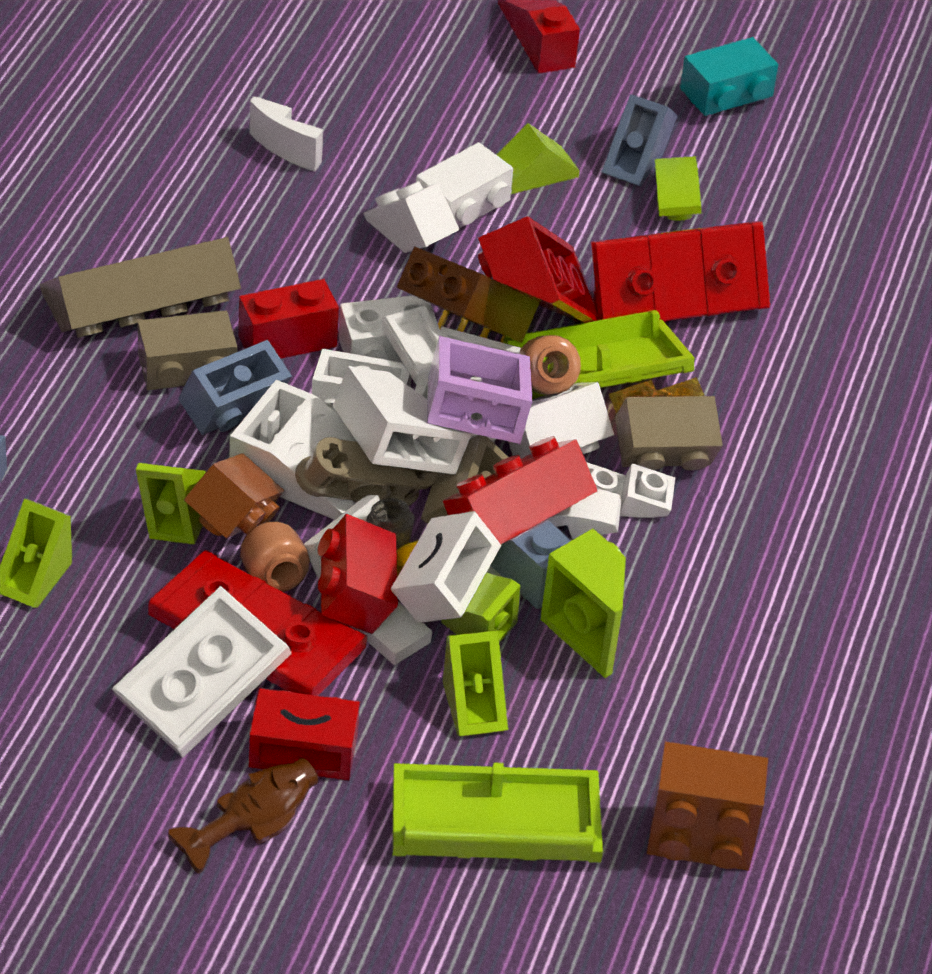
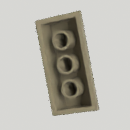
M228 237L71 273L40 284L41 292L62 333L75 330L77 338L104 332L102 323L118 319L120 328L137 324L138 320H146L144 313L160 309L162 317L188 311L186 303L202 299L204 307L230 301L228 292L241 289Z

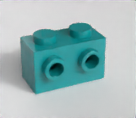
M754 37L684 56L680 89L704 116L773 97L779 64Z

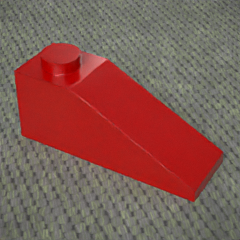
M498 0L499 7L538 74L576 67L580 28L566 5L555 0Z

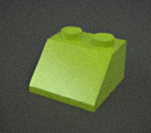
M592 528L549 553L540 620L598 673L607 678L613 673L622 617L626 557L614 543L608 542Z

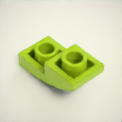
M696 156L655 159L659 217L667 216L670 220L681 221L692 218L693 214H702Z

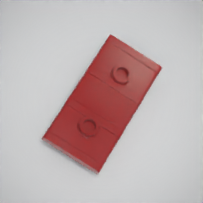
M762 221L591 242L599 320L657 310L660 315L659 320L666 322L770 308L764 226Z
M204 550L155 594L148 604L149 616L175 629L221 586L289 646L292 654L266 680L293 693L319 696L367 646V635L358 630L355 631L334 619L321 615V612L315 607L303 603L267 584L266 581L242 571L218 558L208 550Z

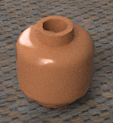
M558 335L538 336L529 340L520 349L519 354L530 356L532 392L539 395L560 394L569 390L577 381L581 371V361L576 347L569 340Z
M278 521L263 523L247 534L241 544L240 557L247 573L266 581L267 584L282 592L295 588L304 580L309 571L310 557L297 532L288 524Z

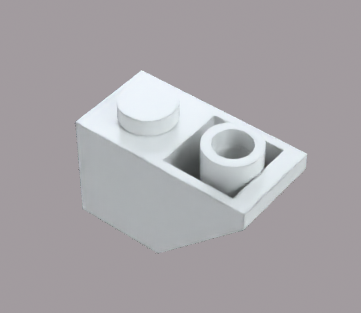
M417 181L401 189L392 190L375 198L378 206L364 213L366 220L404 253L412 251L414 246L418 248L426 247L459 230L439 183L422 188L420 181Z

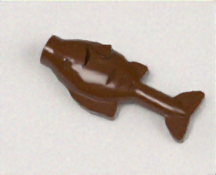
M300 758L294 763L276 765L250 773L247 780L240 784L235 792L227 793L218 798L216 807L224 813L223 815L199 830L191 827L171 828L168 830V839L185 854L194 871L200 874L207 865L210 847L233 832L250 831L257 844H262L282 833L293 821L296 809L305 799L309 789L318 784L317 774L312 765L304 758Z

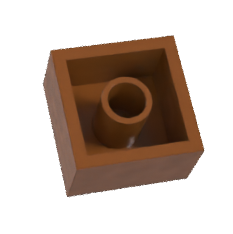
M665 741L652 809L647 855L660 856L674 861L684 860L715 865L723 869L734 868L749 871L764 808L769 758Z

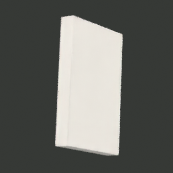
M220 586L112 688V691L119 700L183 758L292 653L286 643Z

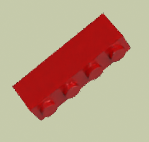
M529 216L478 237L483 250L478 253V260L487 277H493V280L540 302L539 306L579 323L599 320L596 305L572 245Z

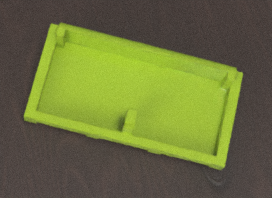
M657 310L526 333L522 343L508 337L503 339V343L520 348L529 340L538 336L558 335L569 340L576 347L581 361V371L574 384L598 382L600 388L624 383H636L646 379L678 373L694 372V356L663 320H659L660 315ZM532 392V400L544 396Z
M394 763L392 856H448L469 859L471 857L509 858L536 861V859L570 860L601 863L603 842L599 771L504 767V763H493L492 767Z

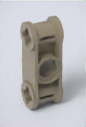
M325 437L316 444L312 456H308L299 462L295 469V477L301 489L315 497L346 499L357 503L366 495H378L381 504L406 508L417 500L421 489H427L435 483L438 472L372 464L356 441Z

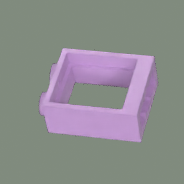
M439 336L428 376L427 423L521 444L532 404L530 356ZM476 376L482 379L478 382L471 380V377ZM473 413H480L482 418L475 421L471 416Z

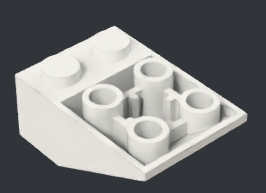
M275 380L230 435L229 458L244 453L285 490L280 496L281 498L334 520L356 504L352 500L315 497L303 491L298 485L295 469L302 459L313 455V449L320 440L325 437L349 441L356 440L340 416L319 397Z

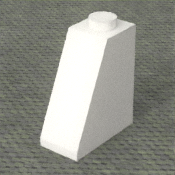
M348 366L333 404V408L372 464L456 475L472 434L427 423L428 400L387 371Z

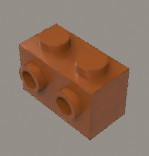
M244 453L212 464L185 497L184 501L201 515L199 521L208 531L217 536L223 535L227 539L240 532H244L247 535L257 525L269 522L280 509V506L275 502L285 490Z

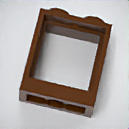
M415 246L396 287L456 316L520 343L523 342L540 303L481 273Z

